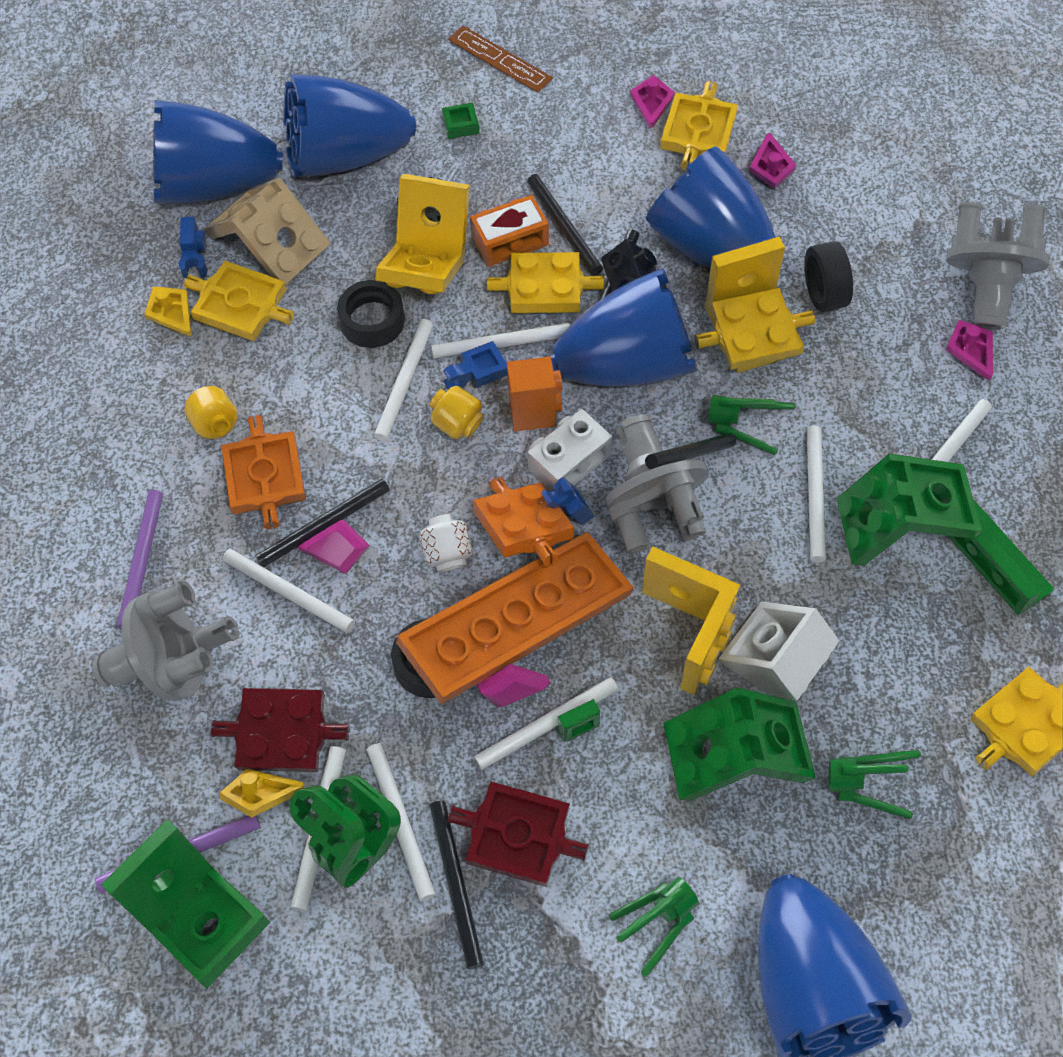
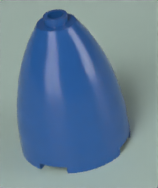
M290 74V81L292 82L285 83L283 126H286L287 143L291 145V147L286 148V156L289 170L294 177L328 175L363 167L394 153L410 141L411 136L416 134V119L410 115L409 110L376 90L342 79L319 75Z
M154 100V112L160 114V121L154 120L153 181L154 184H160V189H153L154 203H195L222 199L243 193L252 187L263 184L276 176V170L282 171L283 151L277 150L275 142L251 126L207 108L179 102Z
M717 146L708 149L686 167L687 172L681 175L671 188L666 187L645 218L650 227L667 243L683 255L708 269H711L712 256L776 238L771 221L753 187L735 163Z
M664 268L637 278L614 290L581 314L564 331L553 346L554 353L549 355L551 356L553 371L560 370L565 380L597 386L644 385L697 372L698 368L695 359H688L686 355L692 349L676 299L670 288L664 289L663 287L664 284L669 283Z
M787 874L774 879L771 882V888L765 894L760 916L758 955L762 998L778 1056L850 1057L885 1042L884 1035L888 1032L887 1029L894 1024H897L898 1028L906 1027L912 1018L909 1008L894 977L861 928L827 894L804 878H796L793 874Z

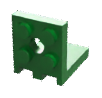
M889 453L837 497L838 511L841 515L846 546L849 550L852 565L865 566L909 531L971 539L982 532L964 464ZM933 492L940 497L942 503L935 498Z
M737 687L663 722L679 800L692 801L753 774L798 783H805L816 778L798 705L795 701ZM710 738L712 747L705 758L703 755V744L706 739Z
M168 819L101 884L206 989L212 985L270 923L263 913L208 863ZM160 872H162V874H161L156 880H154L155 877H156ZM218 918L217 928L211 934L202 936L201 932L204 925L211 919Z

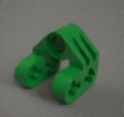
M358 775L338 778L330 784L328 790L315 785L300 789L292 795L289 803L292 819L311 836L308 845L313 860L344 888L354 885L388 851L401 825V816L395 805ZM349 787L350 792L348 793L345 788ZM348 796L353 800L352 802H348ZM378 812L380 814L379 819L376 817V815H374V813ZM377 821L382 825L381 827L376 825Z

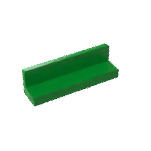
M933 492L935 498L942 503L940 497ZM974 500L982 532L973 539L955 536L948 537L1019 616L1049 596L1054 588Z

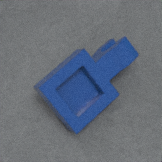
M194 216L181 217L180 247L182 249V257L179 261V268L182 276L187 278L189 269L198 267L201 277H206L208 268L201 255V251L206 250L205 232L198 229Z
M494 341L461 353L462 363L453 364L443 369L447 377L444 380L447 389L452 386L463 388L470 380L474 382L476 387H480L507 376V363Z
M565 477L557 480L558 482L552 486L554 491L548 492L543 490L541 492L550 508L560 507L568 519L573 517L584 525L595 517L577 487Z

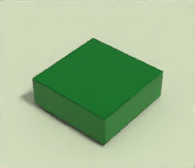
M473 102L442 108V116L448 139L480 134Z
M594 699L558 716V732L564 742L583 735L600 725V709Z

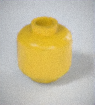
M204 386L199 388L185 402L184 412L186 418L195 432L202 438L209 440L226 436L237 423V408L228 395L219 387Z
M452 386L446 392L440 389L429 404V407L433 409L431 423L455 440L464 436L470 438L478 429L485 416L481 413V401L460 386Z

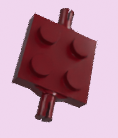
M243 688L241 711L237 716V720H213L211 736L235 737L237 744L235 768L237 770L318 772L319 755L325 739L348 741L350 725L349 723H326L323 715L325 697L323 690Z
M490 781L485 800L476 812L453 805L448 817V823L471 828L472 840L465 859L466 864L543 887H547L553 865L560 858L561 854L585 862L589 848L588 843L585 844L565 838V823L570 810V803Z

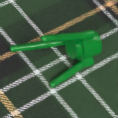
M712 395L708 423L717 424L716 433H732L736 439L775 455L778 452L777 448L730 427L731 423L738 424L741 408L793 410L796 405L792 402H777L774 399L732 398Z
M919 750L859 757L839 756V759L830 758L828 769L829 791L839 792V801L856 802L910 819L913 817L911 811L855 793V790L864 788L865 774L906 773L909 770V767L905 764L878 763L919 758L921 752Z
M680 877L675 878L668 885L664 882L661 883L653 891L609 914V919L615 921L654 901L652 909L617 935L618 942H624L659 915L669 923L674 919L676 920L641 970V974L644 977H647L659 963L683 928L694 920L690 911L699 905V900L692 888Z

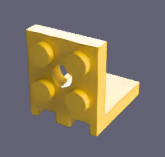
M404 173L399 178L396 244L376 267L375 281L386 282L388 286L394 288L406 286L419 288L427 294H437L445 291L464 263L470 193L469 184ZM425 208H436L441 215V220L438 222L430 221L425 215Z
M780 236L712 256L705 310L714 328L715 323L710 311L712 302L777 288L785 246ZM795 330L796 335H797V338H798V341H799V344H800V347H801V350H800V353H799V355H800V354L803 353L804 344H803V342H802V340H801V338H800L798 332ZM783 359L737 368L735 370L738 374Z
M652 546L645 562L642 593L704 620L686 658L680 689L695 695L700 683L708 685L717 664L715 662L719 652H724L732 635L731 629L737 616L732 611L736 605L737 598L735 597L741 585Z

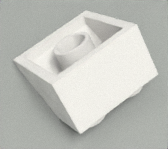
M760 602L719 657V660L723 665L768 695L797 701L802 693L806 691L809 683L821 666L828 660L829 655L840 640L816 608Z

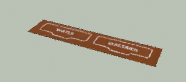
M463 25L447 39L538 93L553 79L552 76Z

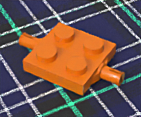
M255 415L256 424L253 416L247 419L250 436L239 442L221 445L229 504L233 515L262 510L263 527L265 529H272V522L275 529L280 525L277 507L306 500L297 441L294 431L280 434L265 433L263 417Z
M498 476V480L496 477L493 478L489 486L495 494L474 499L473 512L503 557L520 553H536L545 567H550V564L554 566L558 562L559 557L551 547L556 543L574 538L573 524L560 507L550 508L541 495L543 490H547L542 482L512 490L507 486L502 477Z

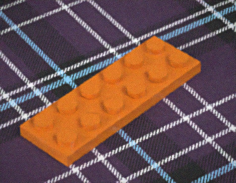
M588 531L554 549V552L559 557L558 562L554 566L550 564V567H545L542 560L538 558L397 635L396 644L441 705L631 595L634 587Z

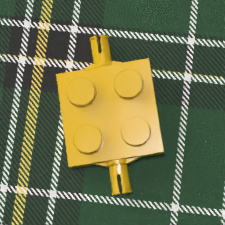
M711 81L705 82L702 95L675 93L661 138L660 149L683 153L684 157L681 162V168L686 171L688 162L690 164L712 147L717 146L725 154L727 152L737 116L738 104L723 102L715 98L718 85L714 81L711 90Z
M579 252L511 253V269L508 272V276L487 277V292L508 291L511 299V313L580 312V298L583 290L604 289L603 275L583 276L579 267Z
M225 260L218 271L207 280L200 279L191 274L185 278L184 287L200 293L199 300L191 310V314L194 320L254 342L269 320L274 319L290 325L294 319V311L278 306L287 290L285 281Z
M780 288L712 302L710 311L715 323V329L711 332L695 334L694 338L697 349L718 345L726 356L730 370L798 356L801 347L795 330L798 327L814 325L815 315H813L812 310L792 314L786 307Z
M1028 666L977 709L970 720L986 734L991 744L975 757L979 765L983 763L982 768L989 770L993 764L1004 756L1016 762L1033 777L1063 751V683L1055 688Z

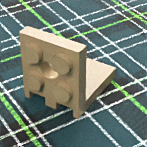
M281 178L248 189L203 228L211 240L236 233L268 274L273 278L285 281V285L331 244ZM281 228L288 231L291 237L290 245L287 248L281 246L277 240V233Z

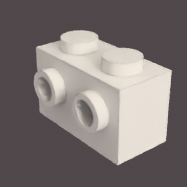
M581 409L572 417L566 416L558 423L556 429L545 438L540 437L533 442L528 451V470L551 492L554 491L552 486L560 478L565 477L575 485L611 456L612 435Z

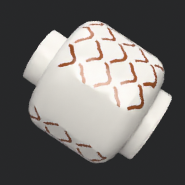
M450 514L428 519L429 526L419 533V541L425 563L430 567H436L437 572H446L466 566V559L473 553L466 523L461 520H451Z

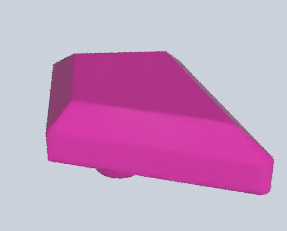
M652 75L631 89L630 96L648 127L653 128L673 101L675 92L655 75Z
M767 133L750 165L749 172L775 189L795 171L796 164L772 134Z
M958 320L946 351L985 379L991 380L993 376V332Z
M343 519L300 544L298 549L343 573H347L370 545Z
M509 664L478 684L477 687L493 705L504 707L544 690L550 685V681L547 675Z

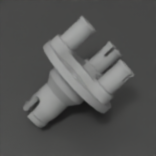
M977 203L959 204L957 233L952 236L951 248L947 251L946 262L951 266L970 271V277L976 286L974 325L984 329H1004L1011 305L1012 289L1021 280L1022 274L1040 272L1049 267L1050 256L1045 252L1046 239L1043 238L1047 207L1041 205H1027L1023 207L1021 237L1017 238L1016 241H1013L1016 220L1006 217L1004 232H1002V217L993 218L991 241L982 240L978 236L983 206Z
M645 414L627 418L622 421V427H616L617 436L620 437L621 447L628 463V469L625 477L626 481L613 489L605 499L613 523L619 526L628 554L640 552L650 546L639 517L644 511L668 508L675 515L683 541L699 538L698 533L700 536L706 533L701 523L704 514L701 512L693 491L709 476L706 463L702 460H683L654 469L647 468L645 464L647 455L663 451L656 431L651 425L652 421Z
M182 580L176 585L160 592L151 591L133 598L124 610L122 617L123 643L110 648L103 654L101 652L93 660L94 676L104 688L111 685L113 688L120 687L122 684L140 679L149 690L163 699L170 701L184 699L199 689L204 673H209L213 670L214 665L211 656L213 649L239 638V630L231 633L228 631L238 627L232 617L226 616L208 626L194 627L190 618L182 609L195 602L193 588L186 581Z

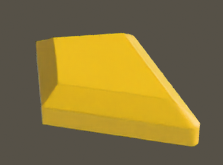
M153 286L145 310L146 319L184 335L191 336L192 329L187 290Z
M246 769L219 794L220 800L252 818L290 799L296 791L304 788V783Z

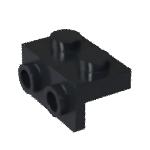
M627 238L601 258L612 292L637 278L657 271L655 267L657 260L654 254L648 248L643 249Z

